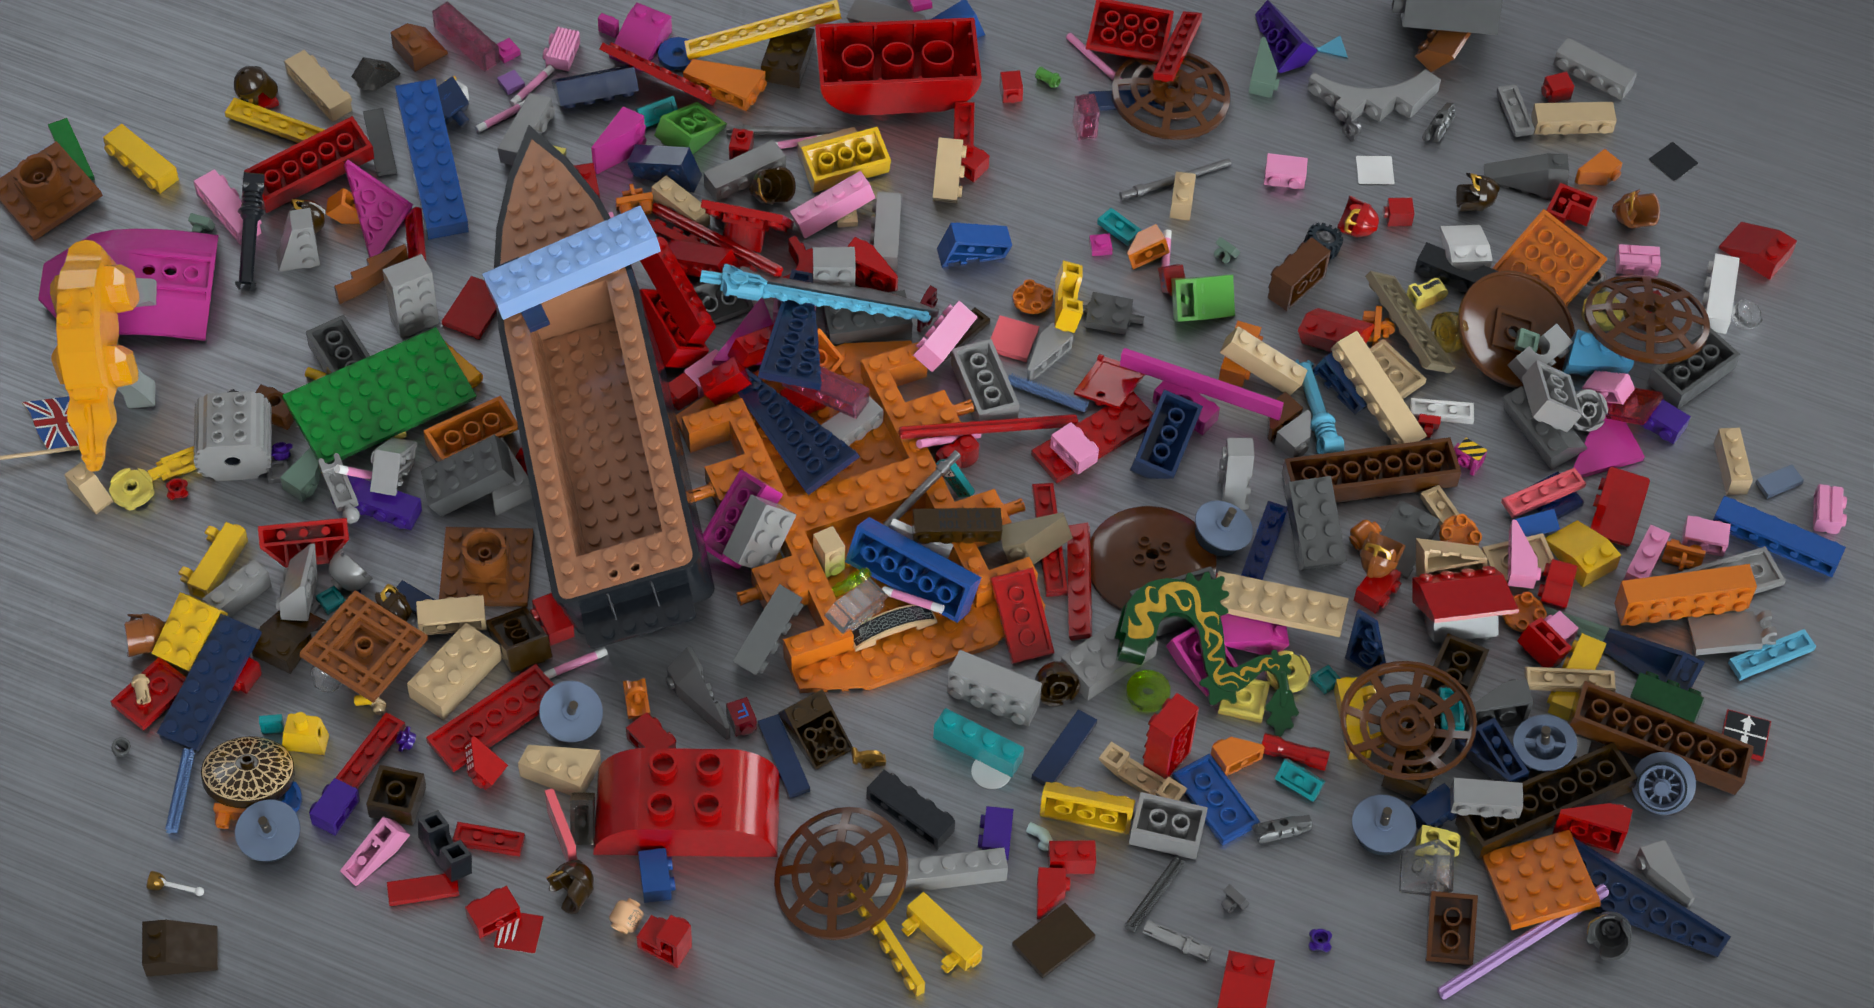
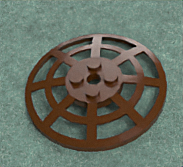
M1189 52L1186 53L1184 58L1198 62L1206 68L1201 69L1194 63L1183 59L1182 64L1196 71L1187 73L1179 69L1173 82L1154 80L1153 74L1150 78H1138L1146 68L1154 72L1157 66L1155 64L1158 62L1130 58L1119 67L1114 76L1112 98L1117 112L1137 130L1157 138L1185 140L1209 133L1224 120L1230 105L1228 83L1221 72L1210 62ZM1136 61L1142 64L1136 69L1132 78L1120 79L1121 73L1129 65ZM1215 74L1221 81L1225 90V96L1213 91V84L1208 75ZM1203 77L1207 84V89L1196 86L1194 79ZM1131 85V93L1136 102L1129 108H1126L1123 104L1118 86ZM1137 85H1148L1149 94L1142 98L1138 92ZM1195 93L1206 96L1205 100L1198 107L1192 101ZM1212 98L1222 102L1223 106L1219 113L1213 119L1207 121L1201 112L1209 106ZM1154 100L1159 105L1164 106L1165 109L1161 111L1148 103ZM1187 106L1190 110L1179 113L1172 112L1173 108ZM1143 108L1155 116L1162 117V127L1145 123L1133 114ZM1195 116L1200 126L1190 129H1169L1171 119H1186Z
M1633 274L1610 278L1597 285L1589 293L1585 303V322L1593 336L1612 352L1638 362L1669 364L1686 360L1702 349L1710 331L1708 314L1699 300L1681 286L1658 277ZM1628 281H1640V282H1632V283L1623 284V285H1621V286L1615 284V283L1628 282ZM1607 287L1613 290L1608 295L1606 303L1592 305L1596 293L1601 289ZM1644 287V292L1633 293L1627 288ZM1653 288L1662 290L1670 295L1663 297L1653 293ZM1618 293L1627 297L1625 303H1612ZM1683 298H1687L1698 309L1702 318L1692 314L1689 305ZM1678 300L1685 312L1674 309L1671 302ZM1605 310L1608 319L1615 327L1606 334L1596 322L1593 312ZM1613 310H1623L1625 320L1620 322ZM1674 316L1686 319L1685 325L1680 330L1672 323ZM1692 321L1704 326L1700 338L1694 344H1691L1685 337V334L1690 330ZM1632 325L1637 329L1646 331V335L1635 332L1628 327ZM1665 329L1672 333L1665 336H1655V332ZM1622 332L1629 337L1646 342L1645 352L1627 347L1614 340V338ZM1677 339L1685 348L1672 353H1654L1655 343H1666Z
M1394 661L1369 669L1350 685L1341 703L1340 727L1344 741L1350 751L1370 769L1396 779L1422 780L1436 777L1449 771L1467 755L1476 734V711L1472 699L1465 688L1445 671L1421 662ZM1393 672H1415L1412 685L1398 684L1386 688L1380 681L1379 676ZM1423 675L1431 676L1451 688L1454 694L1443 700L1436 693L1421 687ZM1370 681L1376 693L1368 699L1363 709L1359 710L1349 706L1356 692ZM1410 692L1409 700H1399L1396 702L1392 700L1390 694ZM1419 694L1431 699L1437 705L1429 710L1418 702ZM1380 699L1386 706L1381 717L1369 713L1373 705ZM1460 700L1468 715L1469 731H1455V721L1450 707ZM1444 713L1448 730L1436 729L1434 718ZM1347 714L1360 719V732L1365 742L1353 745L1347 731ZM1366 722L1379 725L1381 735L1371 739L1367 731ZM1403 722H1410L1413 727L1407 729L1401 724ZM1432 737L1445 738V742L1435 753L1427 746ZM1453 739L1467 740L1461 753L1452 762L1446 765L1439 759L1448 750ZM1388 743L1392 747L1397 748L1395 758L1385 754L1377 747ZM1371 749L1381 759L1393 763L1392 771L1372 763L1361 752ZM1418 749L1425 756V758L1417 760H1404L1406 751ZM1431 763L1437 768L1434 771L1425 773H1401L1402 766H1419Z
M842 807L824 811L802 824L790 836L781 851L776 865L774 883L779 905L786 917L798 929L808 935L828 940L848 939L861 935L882 922L900 900L908 877L906 847L893 825L873 811L857 807ZM852 813H859L873 818L883 826L870 833L860 826L849 824ZM842 814L839 824L827 826L814 834L808 829L814 823L826 817ZM847 830L859 833L865 837L855 846L845 842ZM837 831L835 842L823 846L818 840L819 837L827 833ZM889 833L897 847L899 866L885 864L883 850L877 841ZM802 835L806 841L797 852L793 865L783 866L789 849L795 840ZM811 845L817 852L812 862L800 864L805 851ZM870 845L873 846L876 853L877 864L865 863L864 857L861 854ZM838 864H842V871L838 874H833V868ZM810 873L813 883L803 893L799 884L798 874ZM865 873H875L871 885L864 893L859 885ZM792 874V884L798 899L789 909L781 892L780 876ZM883 874L897 875L891 894L878 909L870 898L879 888ZM818 890L828 896V907H822L810 901ZM852 892L857 898L856 901L848 905L837 907L838 897ZM804 905L815 913L827 915V930L809 926L799 920L796 915ZM862 905L872 915L855 926L837 929V915L850 913Z

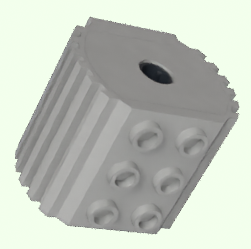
M231 389L227 393H211L197 399L194 414V466L204 477H211L215 481L259 479V475L269 471L271 467L272 407L263 394L252 391L239 392Z

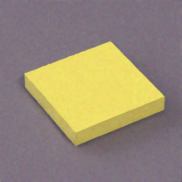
M1259 679L1252 680L1245 688L1236 692L1237 702L1235 704H1230L1227 700H1221L1218 714L1262 723L1270 682Z

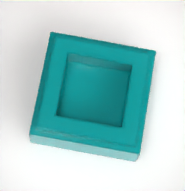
M335 586L315 596L317 602L320 603L327 615L338 610L346 601Z
M1329 664L1311 675V680L1324 695L1333 690L1336 679H1340L1339 675Z
M282 714L259 716L262 734L283 733L285 725Z

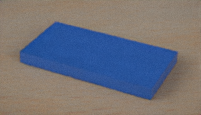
M1210 753L1172 773L1173 780L1187 788L1184 795L1191 804L1208 807L1205 824L1222 846L1253 830L1252 826L1260 823V820Z

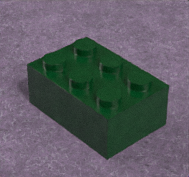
M1646 671L1645 674L1640 672L1630 696L1631 699L1695 724L1705 702L1701 694L1702 692L1692 688L1686 691L1680 688L1679 683L1667 679V682L1659 680V675Z

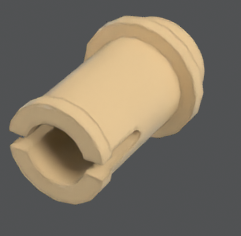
M145 674L135 675L131 681V685L135 689L137 704H141L142 701V705L151 702L148 688L149 678Z

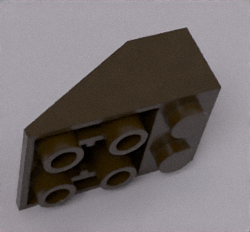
M823 689L778 712L789 735L814 770L851 751L853 746Z

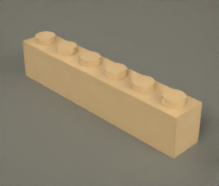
M1355 331L1338 341L1331 348L1333 357L1341 364L1346 377L1351 379L1358 395L1363 397L1367 403L1368 410L1375 415L1379 421L1380 428L1390 438L1391 444L1424 440L1427 437L1426 433L1359 332Z

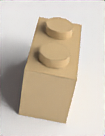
M1176 171L1170 218L1190 221L1196 174Z
M831 526L813 534V550L826 577L837 575L845 570V545L835 528Z

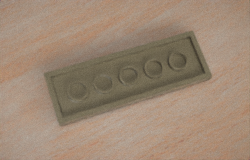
M1370 271L1365 276L1369 282V287L1376 292L1379 302L1389 312L1390 319L1399 327V333L1406 338L1410 344L1409 348L1420 359V365L1427 370L1451 373L1455 366L1396 277Z

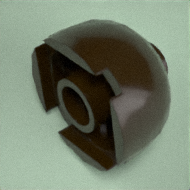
M1061 661L1045 664L1040 668L1035 677L1036 681L1042 683L1040 700L1049 706L1064 705L1062 701H1067L1068 699L1072 701L1079 693L1081 686L1077 673L1070 665Z

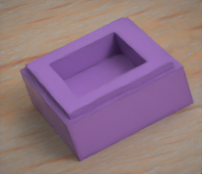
M515 70L497 78L499 85L507 95L525 87V82Z

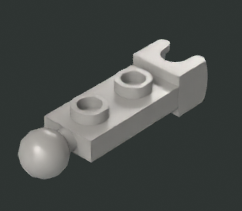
M338 453L334 454L335 461L332 464H326L324 459L320 458L318 460L320 472L337 512L343 511L342 516L347 518L349 524L357 522L360 518V512L355 507L359 505L347 475L336 473L334 470L337 464L343 465L340 455Z

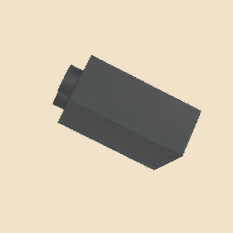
M1392 0V13H1400L1403 27L1498 35L1503 0Z

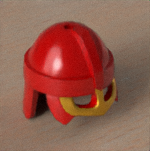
M1349 195L1337 228L1342 233L1353 237L1369 236L1377 231L1379 217L1374 208L1371 207V204Z

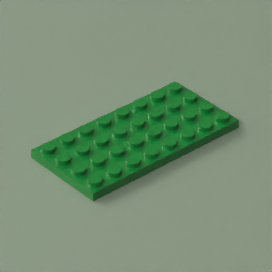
M436 327L282 395L283 401L317 460L320 458L324 459L326 464L334 463L335 453H338L341 460L474 401L477 397Z

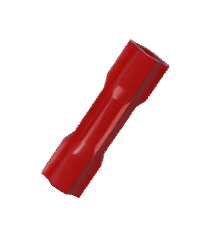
M1268 733L1264 734L1262 745L1265 747L1263 754L1287 758L1323 771L1326 769L1330 751L1286 741L1282 737Z

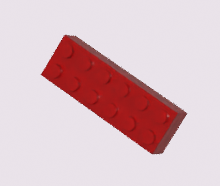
M351 116L244 170V172L265 174L262 208L268 213L290 202L292 199H296L345 174L344 164L347 159L359 167L375 158L372 144L354 117Z

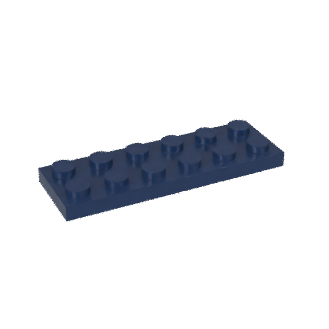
M220 614L157 734L199 752L262 632Z

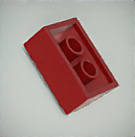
M1316 308L1305 314L1298 328V333L1302 344L1332 352L1331 348L1338 341L1355 331L1359 332L1367 344L1375 324Z

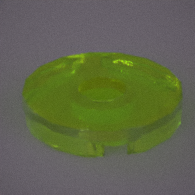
M861 568L848 575L845 580L836 583L832 587L835 597L852 590L872 575L869 568Z
M1142 670L1130 677L1127 682L1126 696L1128 701L1138 707L1139 710L1153 712L1160 710L1166 699L1170 698L1171 686L1168 679L1161 673L1154 670ZM1151 688L1154 690V693L1145 694L1143 689Z

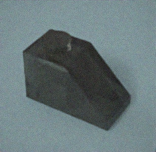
M363 57L351 77L357 82L356 85L363 90H378L399 77L401 73L388 61Z
M572 793L570 799V832L576 845H593L595 793Z

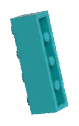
M947 708L943 710L934 724V739L1011 778L1023 761V746Z

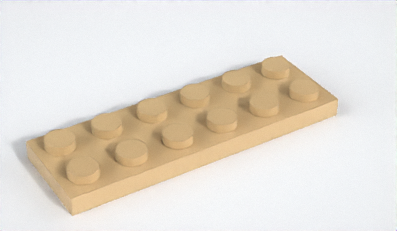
M1218 571L1217 578L1220 576L1225 577L1222 590L1229 592V596L1220 601L1224 607L1228 608V614L1335 637L1341 636L1349 598Z

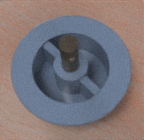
M1536 715L1526 719L1518 726L1514 734L1513 746L1525 766L1541 774L1562 768L1573 759L1577 750V737L1573 728L1563 719L1552 715Z

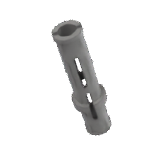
M1151 920L1146 922L1143 929V934L1183 950L1182 953L1184 954L1190 953L1205 961H1208L1213 947L1194 940L1192 936L1187 937Z

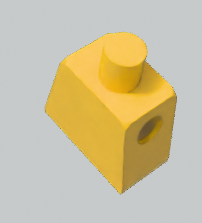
M303 712L288 714L283 731L282 746L288 751L325 755L329 733L321 718L309 716Z

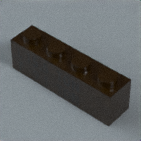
M1001 508L913 509L912 535L913 541L917 543L941 542L949 544L952 542H964L970 544L973 542L995 543L1001 541L1003 531Z

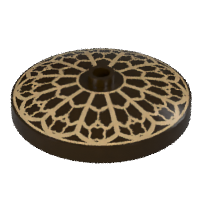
M255 736L239 737L218 745L205 757L201 767L202 785L207 794L215 801L234 808H248L259 801L279 799L291 787L295 776L294 761L289 751L276 741Z

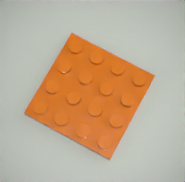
M1543 209L1492 269L1497 271H1517L1534 276L1550 286L1560 296L1565 305L1568 306L1607 261V257Z
M1570 830L1496 849L1482 856L1483 863L1511 931L1601 906L1600 898Z

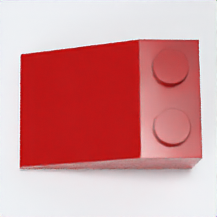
M1740 222L1719 245V249L1732 257L1740 258V262L1770 280L1792 256L1797 240L1781 230Z
M854 237L847 247H855V285L884 292L898 291V276L873 245L869 244L866 240Z
M1612 803L1561 809L1552 834L1570 830L1572 837L1585 845L1619 854L1628 833L1633 809L1627 808L1622 804Z
M1229 950L1217 1008H1266L1275 960Z

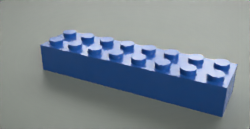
M436 79L395 86L396 98L428 240L469 232L468 219Z

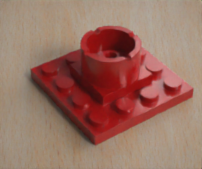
M704 199L701 202V208L706 210V214L725 222L724 237L755 253H761L765 232H769V227L781 232H787V229L793 230L794 221L781 214Z

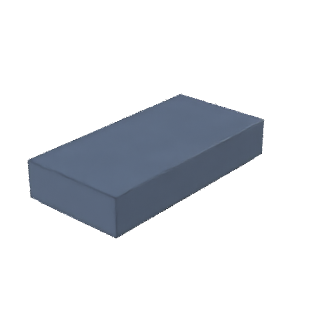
M1791 464L1758 478L1755 484L1766 499H1769L1802 485L1804 479Z

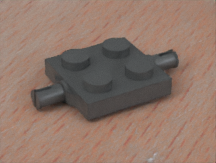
M1093 292L1088 305H1083V313L1086 314L1085 327L1126 335L1127 327L1131 322L1143 325L1145 316L1132 314L1133 299Z

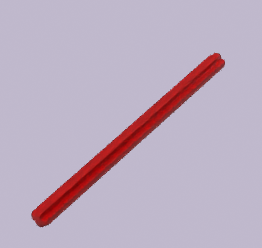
M660 203L652 205L653 214L717 247L732 249L736 257L773 276L780 277L782 275L783 267Z
M1070 414L899 427L898 434L900 439L1052 429L1063 428L1070 422L1075 425L1078 423L1077 415Z

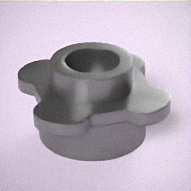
M1347 118L1342 131L1353 142L1356 140V136L1361 134L1362 128L1358 121Z

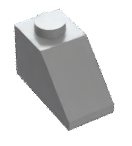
M1306 410L1277 431L1275 444L1290 458L1297 457L1298 455L1302 456L1309 449L1311 412Z

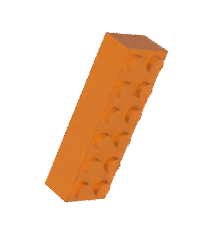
M1750 564L1621 581L1614 604L1621 626H1635L1646 622L1657 623L1668 619L1679 620L1683 617L1691 616L1701 617L1705 614L1713 613L1718 615L1728 611L1741 612L1749 608L1757 584Z

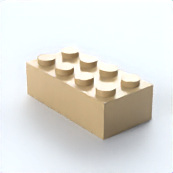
M465 623L407 683L409 697L444 721L502 660L500 645L468 623Z

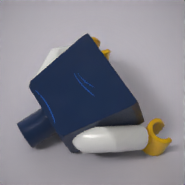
M452 76L437 88L446 125L455 120L460 127H463L470 121L464 114L469 105L468 88L457 81L456 76Z

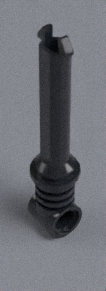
M243 173L242 204L238 209V213L243 219L239 282L235 281L238 290L241 289V284L250 285V291L256 287V283H253L257 225L261 216L264 215L262 195L265 174Z

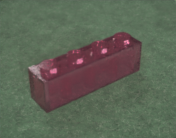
M448 1L432 11L434 27L484 72L500 62L498 45Z
M821 367V390L782 383V386L855 419L858 418L869 403V388L849 380L843 375L829 371L825 367Z

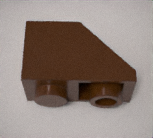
M1287 392L1276 398V400L1284 402L1280 419L1276 420L1268 417L1267 439L1270 442L1276 438L1277 431L1302 414L1303 407Z

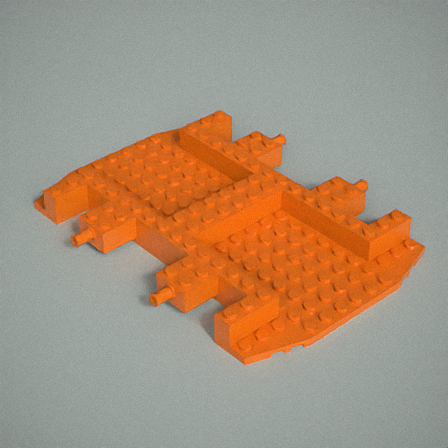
M918 342L844 343L835 346L844 360L824 384L829 391V405L822 410H817L808 415L822 425L862 396L868 394L883 409V422L877 429H872L861 440H856L849 446L859 454L860 458L810 495L805 492L738 393L717 405L705 395L676 415L678 427L690 453L730 440L737 454L736 457L705 466V482L707 485L693 489L695 502L712 497L718 508L740 469L781 492L783 495L778 504L796 514L793 524L781 546V551L785 558L752 568L751 583L753 588L736 592V596L740 606L759 600L764 609L780 584L802 597L801 603L807 605L817 628L783 639V658L799 693H815L822 689L824 692L832 689L849 691V689L854 688L872 690L953 662L959 650L974 655L994 648L1004 638V633L990 578L1033 567L1036 581L1038 579V573L1030 557L989 570L978 547L990 543L973 542L967 544L964 542H952L953 547L948 559L982 577L969 614L956 623L942 614L933 611L937 624L916 630L915 627L878 639L876 640V645L855 652L853 648L854 635L851 631L853 627L883 612L912 604L881 594L884 586H890L846 562L845 570L837 575L826 577L813 550V534L833 526L845 545L846 560L857 525L868 517L883 524L936 470L935 467L937 465L928 447L918 448L916 445L917 440L926 438L900 439L898 434L899 427L961 422L959 416L975 411L971 399L953 405L945 390L907 402L904 401L898 386L927 377V367L913 356L918 350L916 347ZM759 371L752 373L758 377ZM761 379L779 394L781 390L792 386L786 383ZM941 476L899 521L912 526L913 509L1001 508L1002 525L1012 523L1009 516L1024 512L1025 505L1021 498L1006 504L1002 503L995 489L954 501ZM1041 598V601H1042V604H1043V608H1044V610H1045V604H1044V602H1043V600H1042V598Z

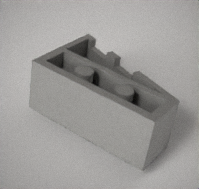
M1227 438L1226 446H1222V459L1219 462L1220 471L1217 472V482L1221 483L1222 501L1231 503L1241 510H1249L1248 494L1251 492V486L1248 485L1250 478H1252L1254 464L1253 438Z

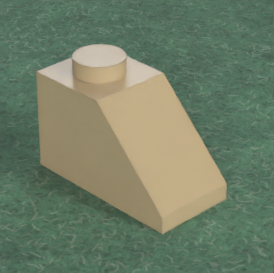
M80 462L64 474L68 488L95 514L113 502L97 476L89 471L83 462Z

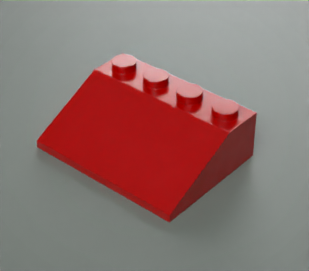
M1096 0L1086 50L1159 62L1170 38L1174 11L1115 0Z
M1485 566L1481 570L1462 569L1461 572L1455 573L1443 571L1438 575L1425 573L1421 574L1420 577L1412 578V603L1434 623L1519 613V608L1504 575L1493 566Z

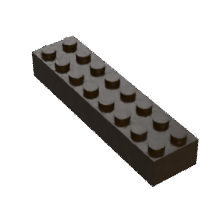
M1448 633L1433 666L1455 678L1471 697L1485 665L1489 649ZM1428 676L1424 688L1436 693L1438 696L1439 688H1449L1431 676ZM1420 695L1418 698V702L1429 710L1437 705L1423 695ZM1439 714L1434 718L1436 729H1441ZM1408 722L1405 728H1412L1413 725ZM1432 737L1427 746L1435 753L1446 739ZM1397 748L1395 749V752L1392 756L1394 758L1396 756ZM1418 749L1406 751L1404 760H1417L1425 758V756ZM1445 753L1439 757L1441 761L1443 760ZM1389 763L1387 769L1392 771L1393 763ZM1431 763L1419 766H1402L1401 773H1425L1434 771L1437 768ZM1384 775L1381 786L1418 801L1428 794L1435 777L1422 780H1403Z
M1613 742L1570 761L1562 768L1544 772L1522 782L1523 809L1519 818L1506 819L1498 816L1482 817L1481 815L1469 814L1462 816L1458 814L1455 824L1479 860L1489 852L1510 846L1555 826L1561 809L1605 804L1632 792L1638 777Z

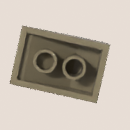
M1064 512L1002 525V547L1009 563L1030 557L1034 565L1072 539V533Z

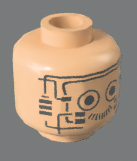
M628 898L627 901L619 900L609 916V920L612 923L611 927L625 935L628 932H635L644 916L643 911L639 908L641 904L631 898Z

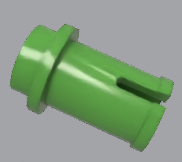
M1039 67L1035 73L1036 79L1049 84L1051 88H1057L1061 83L1062 78L1058 73H1052L1043 67Z

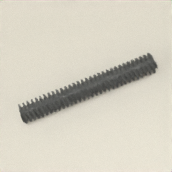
M1178 857L1172 859L1166 870H1164L1149 893H1147L1148 895L1144 897L1135 912L1125 923L1127 930L1135 932L1139 928L1138 926L1145 920L1146 915H1148L1147 913H1150L1149 911L1159 901L1160 896H1162L1161 894H1164L1163 892L1173 882L1174 877L1176 878L1175 875L1184 867L1183 863L1185 862Z

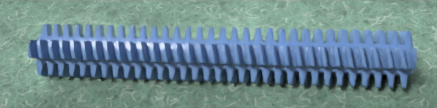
M1013 373L1008 377L1010 384L1013 387L1015 386V388L1027 390V392H1032V394L1034 393L1046 399L1049 398V400H1054V402L1056 401V403H1061L1064 406H1071V408L1083 411V413L1088 409V402L1086 403L1084 399L1081 401V398L1078 400L1079 397L1076 399V397H1071V395L1069 397V394L1066 396L1067 393L1064 395L1062 391L1060 393L1059 390L1056 392L1057 389L1054 391L1052 387L1051 389L1049 387L1047 389V386L1044 388L1045 385L1042 387V384L1040 385L1039 383L1037 385L1035 381L1032 383L1030 379L1025 381V378L1023 379L1022 377L1020 379V376L1017 378L1018 375L1015 377Z
M184 748L182 750L181 762L177 772L165 828L168 834L178 833L177 830H179L180 815L183 812L181 810L184 807L182 805L185 802L186 790H188L187 785H189L188 780H190L189 775L192 772L190 770L193 767L191 765L194 762L192 760L195 757L193 756L195 753L192 748Z

